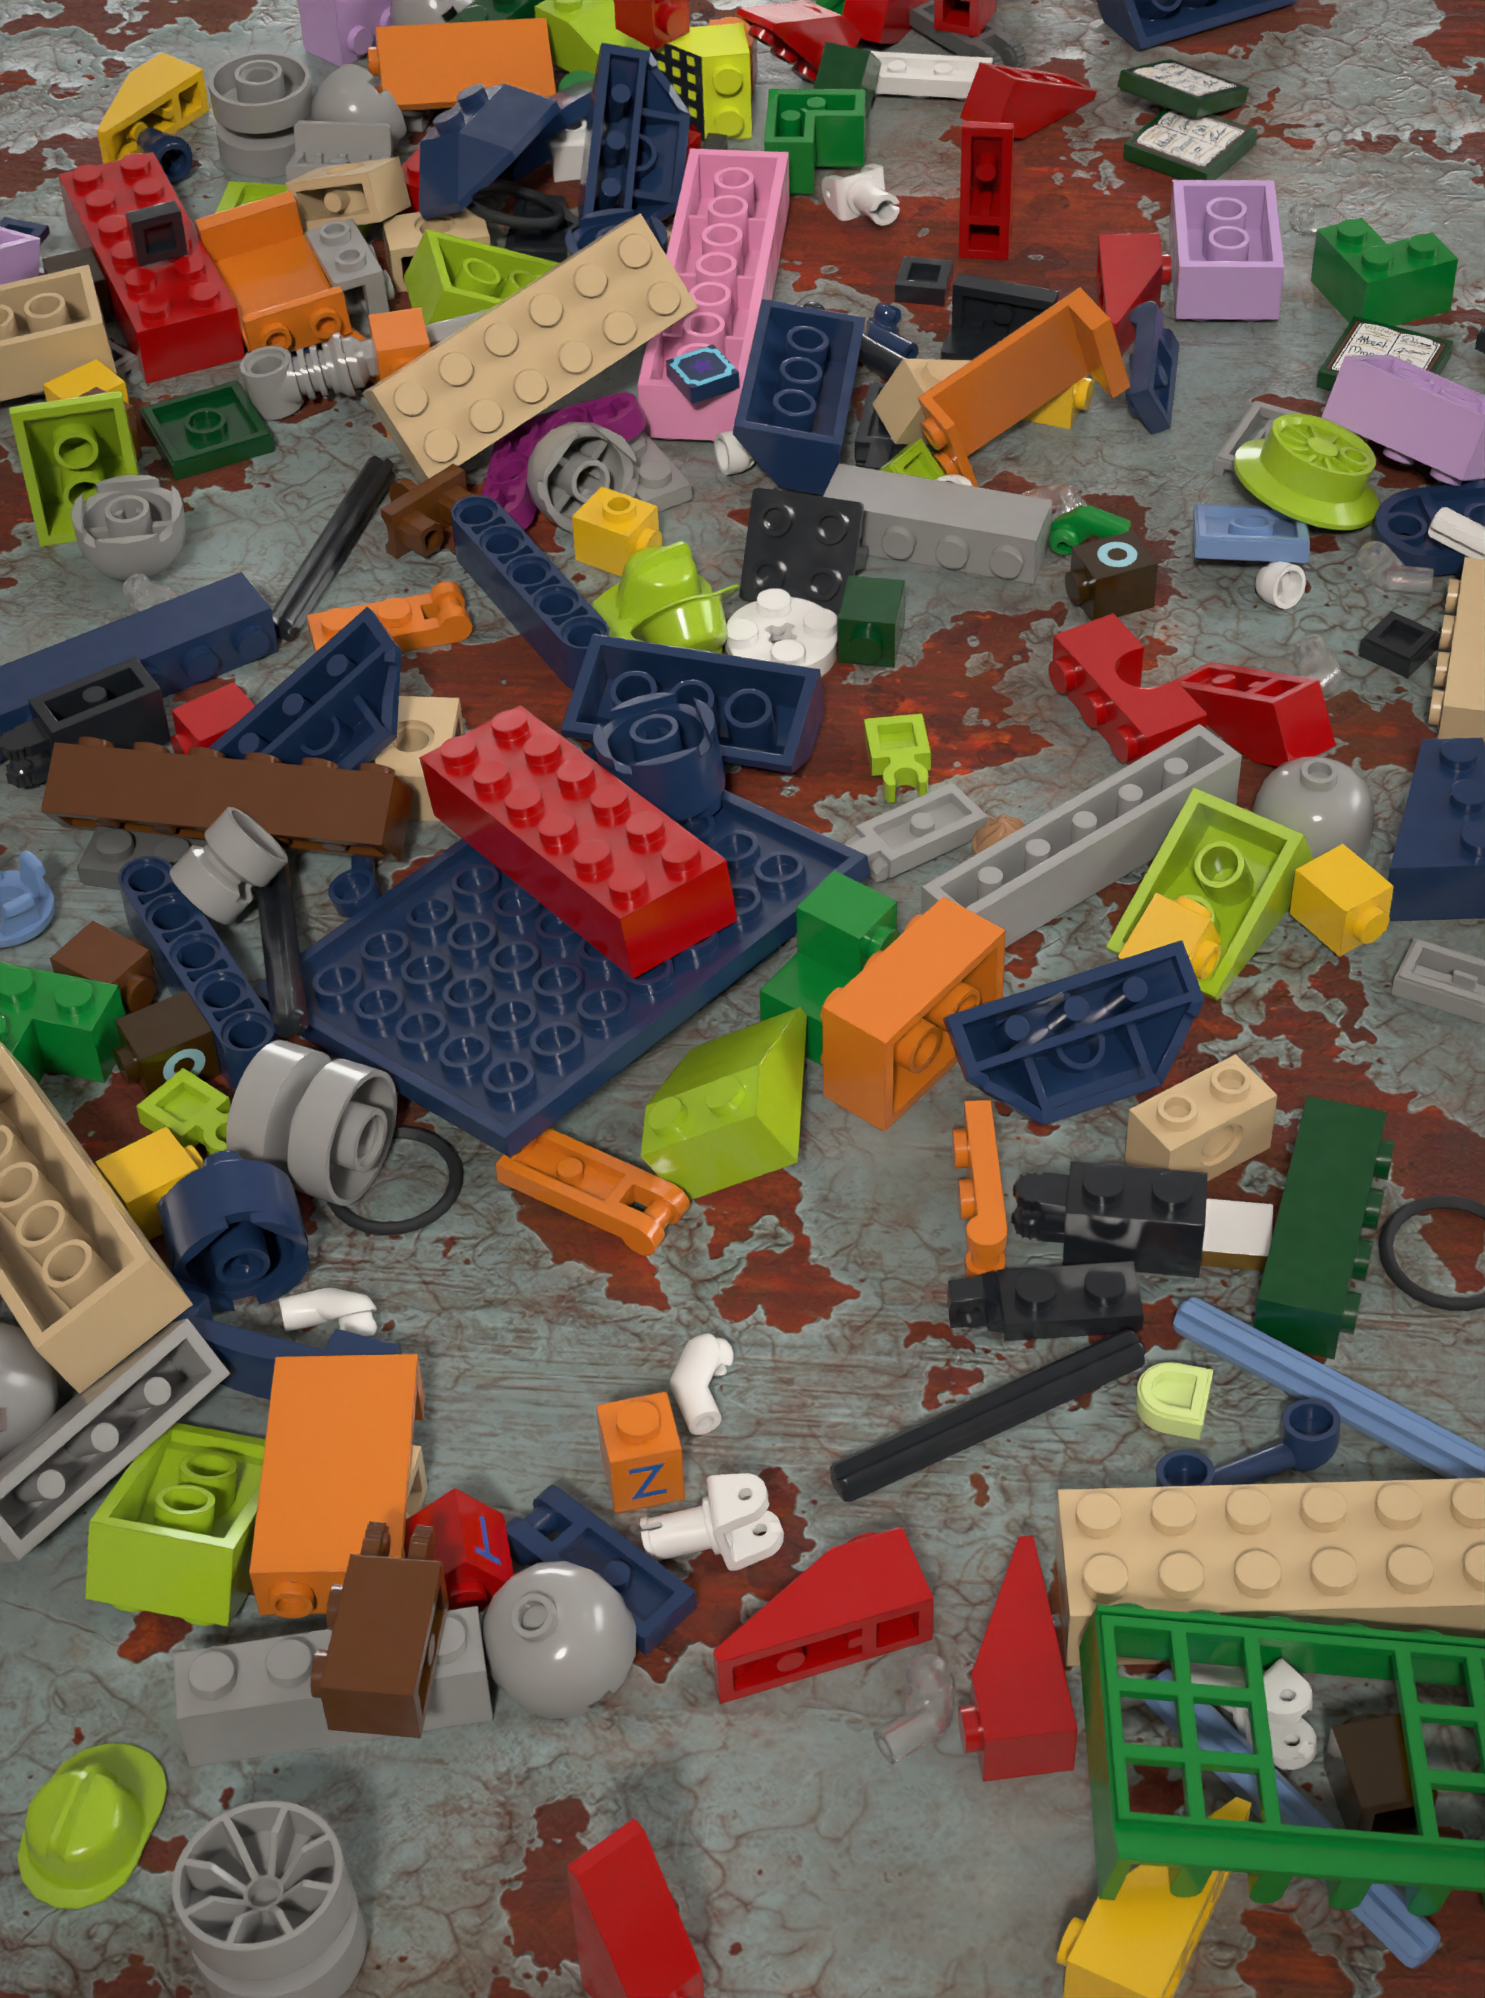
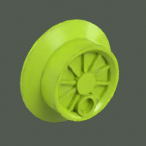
M1285 414L1275 419L1267 438L1248 441L1242 444L1236 451L1233 466L1242 484L1263 503L1288 517L1313 526L1334 530L1360 529L1371 524L1376 518L1379 499L1372 486L1368 483L1376 466L1375 455L1360 437L1339 424L1307 414Z

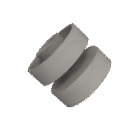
M277 52L249 53L225 61L211 73L208 82L213 115L217 120L216 134L222 163L229 170L248 177L271 178L286 175V164L295 153L294 125L299 120L312 121L311 102L313 94L308 67L296 57Z
M284 1040L273 1041L256 1054L237 1086L227 1122V1150L239 1153L242 1159L257 1160L274 1165L290 1177L294 1188L300 1193L340 1206L350 1205L361 1198L369 1189L387 1156L397 1114V1095L394 1082L385 1071L346 1059L331 1061L330 1057L323 1052Z
M283 1801L253 1802L228 1810L212 1819L191 1838L183 1849L172 1878V1899L201 1978L211 1998H340L347 1991L363 1964L367 1946V1933L339 1841L330 1825L323 1818L308 1808Z

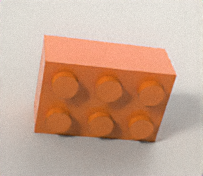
M944 896L923 915L918 914L913 917L907 924L904 932L884 951L879 950L875 952L865 964L864 969L844 988L839 987L832 991L825 1000L820 1014L823 1030V1053L821 1056L823 1096L884 1132L888 1130L958 1062L943 1018L1003 998L1006 930Z

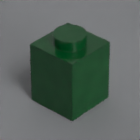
M825 42L813 89H866L867 118L882 62L871 51Z
M848 575L838 616L839 663L895 668L905 623V580Z

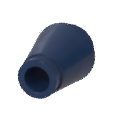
M156 128L144 129L139 134L137 147L140 153L154 152L169 182H176L187 176L192 166V151L184 139Z

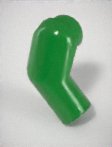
M1079 505L1055 518L1051 523L1048 544L1050 549L1057 555L1067 556L1071 554L1073 546H1077L1093 536L1103 539L1128 532L1131 521L1091 505Z

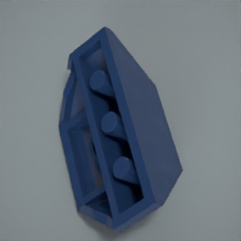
M601 43L587 115L578 198L579 219L592 212L613 208L635 210V216L641 214L644 220L649 223V215L662 222L676 213L685 172L690 113L670 81L658 68V62L651 51Z
M505 83L484 88L483 84H475L462 90L456 96L458 102L450 110L441 113L433 120L435 126L420 141L419 212L423 220L463 211L473 201L472 198L479 190L490 185L516 160L561 110L557 101Z
M367 606L214 742L209 749L223 753L225 758L244 760L245 754L249 752L264 753L281 759L282 764L301 765L303 758H320L336 763L338 769L358 771L359 764L369 763L397 738L401 648L376 614Z
M1180 940L948 1015L943 1018L965 1081L1039 1127L1160 1087L1205 999L1184 943Z

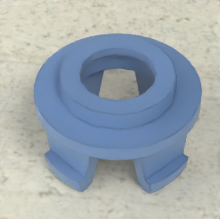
M28 850L23 851L19 856L20 871L0 870V948L19 945L36 937L49 925L55 913L53 892L47 882L43 880V875L46 874L45 868L39 858Z

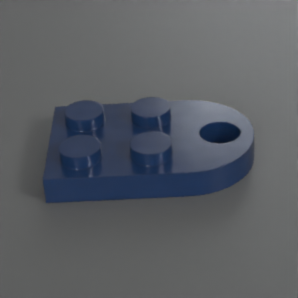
M1485 480L1464 482L1460 486L1448 484L1408 489L1387 498L1379 506L1375 518L1373 540L1378 552L1393 565L1410 572L1424 575L1462 573L1464 558L1468 556L1432 539L1428 535V530L1434 516L1442 507H1447L1485 526ZM1395 533H1408L1412 536H1401Z

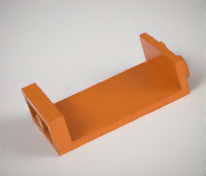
M546 18L375 27L376 47H367L368 70L373 76H378L379 86L373 87L379 94L387 89L401 111L452 108L458 102L456 96L462 90L475 84H483L484 88L505 83L547 98L556 94Z
M291 191L194 220L198 236L237 306L242 339L249 353L266 346H279L293 352L296 349L328 341L333 333L340 332L341 336L352 333L341 286L331 288L314 253L308 245L303 234L296 200Z
M1079 287L917 397L925 416V420L920 422V427L927 440L938 451L933 457L944 474L961 475L969 479L974 487H979L967 456L1088 374L1095 379L1112 399L1130 388L1111 319Z
M418 1354L275 1357L249 1572L259 1615H277L283 1618L296 1619L309 1614H327L330 1589L334 1583H344L350 1554L360 1555L363 1539L365 1538V1530L369 1521L384 1522L389 1526L391 1547L388 1557L403 1558L414 1420H423L425 1402Z

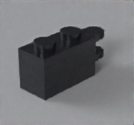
M135 656L28 700L32 716L31 721L14 727V730L2 733L0 737L1 756L10 759L9 764H6L8 784H12L18 789L20 787L26 789V787H32L33 784L47 781L54 742L77 744L79 737H94L109 741L114 744V748L133 750L135 742H148L162 746L171 742L161 688Z
M1075 1161L1070 1163L1069 1175L1042 1173L1038 1175L1036 1172L1033 1174L1027 1172L1024 1176L1020 1175L1016 1185H1013V1196L1016 1199L1017 1208L1015 1212H1012L1011 1223L1014 1224L1016 1235L1020 1234L1022 1238L1026 1237L1029 1240L1036 1238L1037 1241L1064 1243L1062 1266L1134 1261L1135 1270L1139 1273L1199 1278L1205 1231L1208 1173Z

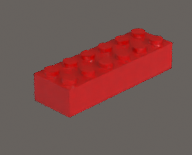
M154 152L146 154L132 153L124 156L121 160L100 165H82L71 172L58 175L68 226L80 250L91 247L106 280L112 315L131 353L138 358L139 369L146 384L244 358L245 352L237 306ZM175 200L181 210L188 255L139 267L133 257L125 213Z
M521 705L512 710L498 713L485 724L461 736L450 738L440 747L419 757L434 816L632 979L738 920L726 859Z

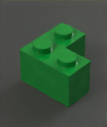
M769 89L764 151L789 152V196H797L801 193L814 194L816 167H831L837 170H844L851 167L864 166L866 89Z
M1362 217L1347 219L1338 224L1316 230L1311 282L1349 323L1354 316L1396 326L1451 311L1458 258L1433 232L1416 234L1410 238L1387 244Z
M835 870L796 907L797 953L759 989L760 1022L799 1007L807 1014L805 1057L821 1066L823 1030L820 1014L825 1000L832 991L839 987L844 988L864 969L865 964L875 952L879 950L884 951L900 936L899 931H897V901Z
M0 962V1041L38 1084L46 1071L105 1083L116 1064L113 1049L121 1046L115 1020L125 1016L118 985Z

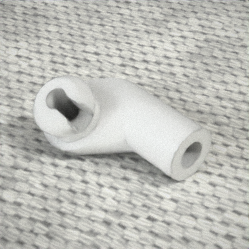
M324 1288L279 1298L285 1332L334 1321L339 1322L340 1330L367 1337L373 1336L377 1330V1325L372 1315V1312L377 1309L372 1300L363 1294L336 1288Z
M709 1333L695 1336L686 1343L670 1378V1389L689 1431L696 1435L709 1433L720 1424L722 1416L708 1386L712 1377L724 1375L727 1372L725 1365H732L734 1360L733 1349L729 1342L723 1338H715Z

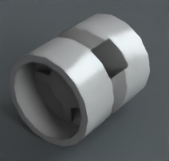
M227 807L205 831L207 844L204 847L192 845L170 869L169 873L175 885L197 908L224 925L231 924L253 900L252 886L265 887L288 863V857L279 843L255 820L234 807Z

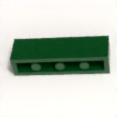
M1307 1096L1257 1298L1253 1328L1301 1353L1335 1359L1340 1332L1352 1335L1355 1332L1362 1294L1350 1291L1352 1279L1366 1281L1373 1241L1361 1239L1363 1228L1377 1231L1384 1190L1372 1187L1374 1178L1388 1180L1395 1141L1383 1139L1387 1111Z

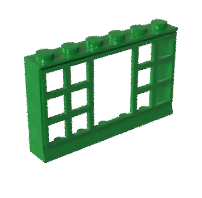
M1134 1603L1096 1604L1079 1645L1099 1899L1115 1900L1132 1864L1168 1867L1170 1892L1174 1896L1183 1898L1200 1894L1212 1871L1247 1873L1250 1899L1260 1904H1269L1280 1900L1292 1878L1299 1877L1326 1880L1329 1905L1337 1910H1349L1358 1907L1373 1883L1404 1886L1407 1910L1415 1916H1429L1437 1913L1452 1890L1482 1892L1485 1908V1841L1439 1837L1432 1790L1485 1794V1639L1443 1635L1438 1631L1428 1629L1404 1632L1370 1629L1359 1623H1344L1336 1626L1295 1622L1290 1618L1282 1616L1257 1619L1223 1616L1214 1611L1203 1609L1178 1612L1145 1609ZM1116 1656L1171 1661L1172 1681L1118 1677ZM1281 1658L1296 1672L1395 1681L1419 1835L1281 1824L1262 1669L1268 1670ZM1190 1663L1243 1667L1246 1688L1192 1683ZM1415 1682L1467 1687L1470 1707L1418 1703ZM1120 1697L1175 1702L1179 1748L1124 1743ZM1194 1704L1248 1708L1253 1754L1199 1750ZM1421 1723L1473 1727L1481 1773L1428 1769ZM1126 1764L1180 1768L1182 1770L1186 1816L1130 1812ZM1201 1770L1256 1775L1261 1822L1206 1818Z

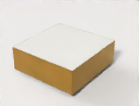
M1207 1199L1201 1266L1264 1271L1272 1241L1273 1204Z

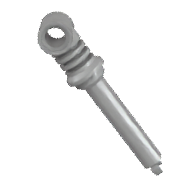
M489 309L425 325L430 348ZM340 332L332 334L328 342L322 343L323 350L318 351L316 345L309 346L310 353L305 354L303 348L296 349V357L292 356L291 351L279 346H266L253 350L244 356L239 366L249 399L262 419L276 420L296 412L303 404V395L308 394L310 400L317 399L316 392L320 391L322 397L329 396V389L333 388L335 394L342 392L349 397L356 396V389L365 387L370 377L376 376L371 339L360 341L353 336L342 338Z

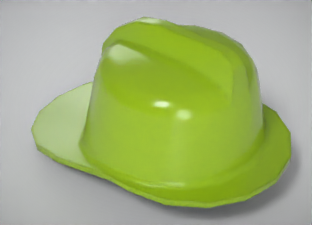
M678 541L668 546L642 548L633 553L624 566L620 582L601 594L593 602L592 607L608 624L610 637L646 642V640L634 639L630 633L638 621L671 602L689 596L711 594L712 588L704 577L698 575L689 545L684 541Z
M735 584L711 594L689 596L671 602L643 617L633 626L630 633L634 639L646 640L649 643L722 654L723 645L728 639L722 602L730 598L741 587L739 584Z
M105 1743L83 1749L63 1762L51 1779L39 1788L27 1808L24 1823L25 1829L22 1833L17 1856L21 1879L36 1899L56 1909L80 1910L104 1902L125 1885L137 1866L143 1849L160 1817L168 1791L164 1770L151 1753L131 1744Z

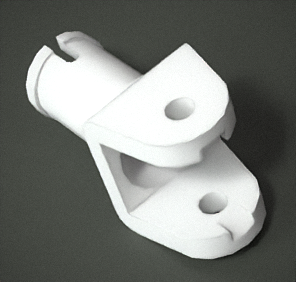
M872 163L863 166L860 173L846 177L831 175L822 180L824 201L832 213L841 221H848L867 215L876 224L882 226L892 223L899 214L900 208L894 206L899 204L898 199L885 191L884 170L881 165Z
M750 1473L709 1476L706 1479L709 1497L703 1498V1506L651 1518L649 1516L640 1518L641 1536L645 1553L658 1563L659 1560L712 1548L715 1555L722 1554L729 1570L736 1571L771 1557L780 1549L784 1542V1531L778 1517L771 1511H767L769 1501L764 1481ZM751 1496L748 1500H743V1498ZM760 1532H766L762 1536H757Z
M1280 1658L1266 1672H1263L1274 1766L1281 1769L1294 1770L1312 1762L1317 1754L1315 1731L1301 1717L1308 1710H1312L1313 1696L1309 1683L1286 1661ZM1190 1663L1192 1683L1246 1688L1243 1667ZM1221 1706L1233 1714L1237 1731L1252 1745L1248 1708Z

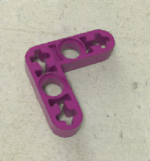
M628 392L616 393L533 416L494 442L482 495L497 501L522 530H525L532 523L537 508L531 500L526 479L528 460L535 445L550 430L568 422L596 423L622 436L626 442L630 441L643 431L647 423L646 416L636 396Z

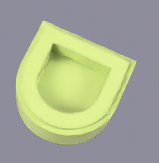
M1176 1362L1160 1363L1148 1368L1141 1375L1137 1384L1136 1410L1139 1417L1147 1426L1156 1431L1200 1440L1214 1370Z

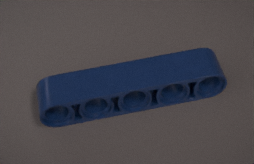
M472 495L460 499L451 509L455 555L458 563L567 687L574 690L592 634L610 636L608 624L497 501L483 495Z
M157 856L134 858L127 862L118 874V882L129 929L134 937L149 949L153 957V966L171 995L175 996L187 991L213 1031L221 1073L227 1083L236 1091L240 1079L256 1054L267 1044L278 1040V1036L275 1034L274 1023L270 1019V1013L203 912L173 882L169 874L172 865L167 860Z

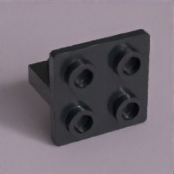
M959 273L953 283L952 328L941 347L940 358L942 360L975 359L1059 302V291Z
M755 488L752 492L739 597L742 600L755 602L759 593L764 590L782 589L788 592L790 597L808 600L824 609L831 610L835 614H839L848 575H855L856 570L866 568L868 546L859 545L864 513L863 503Z

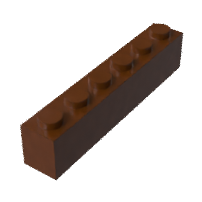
M79 737L77 744L54 742L41 812L64 828L95 831L97 826L206 841L205 831L227 807H234L261 825L279 843L283 850L401 861L413 791L395 775V770L388 766L375 763L359 764L358 771L338 769L336 763L320 758H303L301 765L282 764L281 759L275 756L257 752L246 753L244 760L225 758V755L219 751L203 747H191L188 755L169 753L170 750L164 746L148 742H135L133 750L114 748V744L109 741L94 737Z

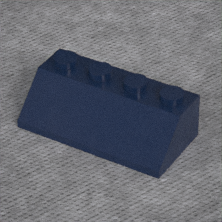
M1096 0L1103 22L1137 52L1285 8L1298 2L1297 0Z
M762 299L735 418L733 436L781 488L797 490L804 494L824 495L834 475L841 455L865 317Z
M592 634L561 727V733L564 737L593 741V733L599 723L601 729H603L611 721L610 711L617 705L647 694L674 693L677 694L678 703L695 706V698L703 701L710 707L715 717L723 762L794 773L812 757L825 712L820 669Z

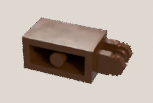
M369 1521L365 1530V1538L363 1539L360 1555L350 1554L344 1583H334L328 1597L326 1617L327 1628L332 1631L328 1650L316 1651L312 1664L310 1684L312 1697L321 1698L328 1730L421 1738L449 1607L443 1565L441 1561H434L436 1530L432 1526L416 1525L414 1534L410 1539L409 1553L406 1559L388 1557L391 1547L389 1526L384 1522Z

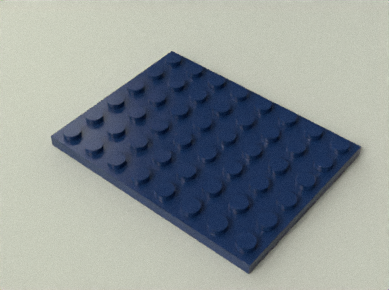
M592 745L583 753L598 763L595 746ZM723 790L720 796L721 807L715 814L704 818L691 817L677 823L726 859L738 920L632 979L466 841L460 839L300 954L309 1019L308 1029L300 1036L339 1059H346L385 1071L392 1078L396 1092L511 1158L796 934V907L834 870L859 883L870 875L868 857L864 853ZM266 979L254 986L253 989L270 1013Z

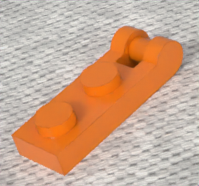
M443 581L436 584L430 593L403 598H389L381 602L347 608H333L325 612L307 615L314 653L367 606L385 626L401 648V652L460 642L469 637L473 628L469 613L464 608L465 599L461 587L452 581Z
M991 1100L964 1101L963 1128L952 1129L951 1143L954 1169L966 1168L967 1179H959L957 1181V1197L960 1220H970L966 1227V1246L969 1251L965 1257L964 1272L965 1277L970 1278L981 1276V1274L986 1272H997V1270L1005 1269L1007 1222Z
M550 1128L542 1132L511 1158L503 1154L495 1164L498 1182L622 1238L631 1250L643 1256L654 1254L665 1240V1227L668 1224L679 1222L690 1207L688 1196L675 1184ZM636 1201L647 1206L644 1212H641L630 1206Z

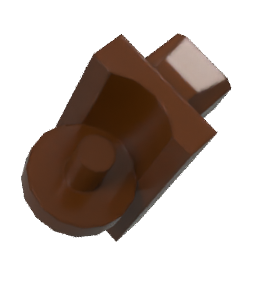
M453 463L420 485L405 477L391 484L389 487L391 503L380 509L381 517L388 531V542L385 544L386 553L399 559L413 550L426 558L440 549L444 541L443 530L452 525V506L460 499L474 495L467 490L464 469Z

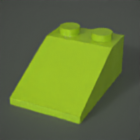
M545 0L535 6L536 18H546L552 63L569 72L583 70L595 75L601 43L649 51V47L616 29L614 0Z
M426 229L405 273L404 281L412 309L421 307L424 323L427 325L491 309L559 263Z
M122 391L9 407L40 547L77 541L71 511L75 500L82 493L85 502L89 497L97 494L96 484L105 479L124 475H140Z
M1193 788L1107 943V951L1117 956L1119 955L1156 893L1175 902L1179 896L1188 897L1203 905L1212 913L1210 919L1222 940L1219 944L1221 946V955L1215 969L1207 979L1202 980L1199 978L1198 980L1202 994L1218 1001L1290 908L1295 869L1314 859L1305 835L1197 788Z
M799 1007L690 1048L646 1105L640 1157L660 1178L680 1187L688 1196L689 1201L798 1163L807 1014Z
M176 1422L133 1460L89 1521L85 1599L112 1604L116 1609L125 1612L149 1611L180 1617L193 1625L210 1626L216 1624L228 1627L252 1588L249 1572L266 1439Z

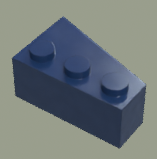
M1483 737L1422 739L1389 870L1388 881L1394 886L1389 922L1485 918V743Z

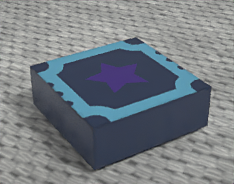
M714 344L666 360L667 377L691 404L739 388V371Z

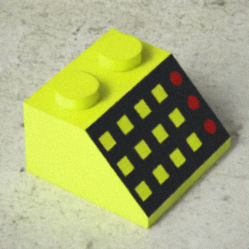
M743 23L690 27L689 33L656 50L649 48V51H651L658 62V68L670 81L690 113L689 130L701 133L702 141H705L708 133L727 135V140L752 138L750 51Z

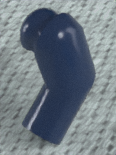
M883 302L877 304L873 317L868 318L866 335L908 359H916L918 345L899 335L897 323L902 316L900 309Z

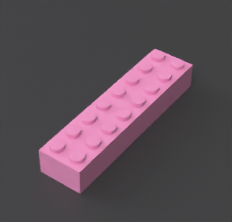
M690 149L666 256L698 308L647 341L638 380V402L647 420L643 431L650 438H660L667 441L677 439L714 441L717 433L730 431L734 428L762 299L772 300L789 209V152ZM714 344L739 371V388L691 404L667 377L666 360Z

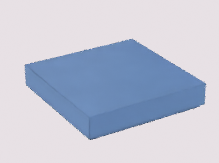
M1216 504L1194 505L1193 539L1195 558L1309 563L1310 540L1307 523L1288 517L1271 507Z

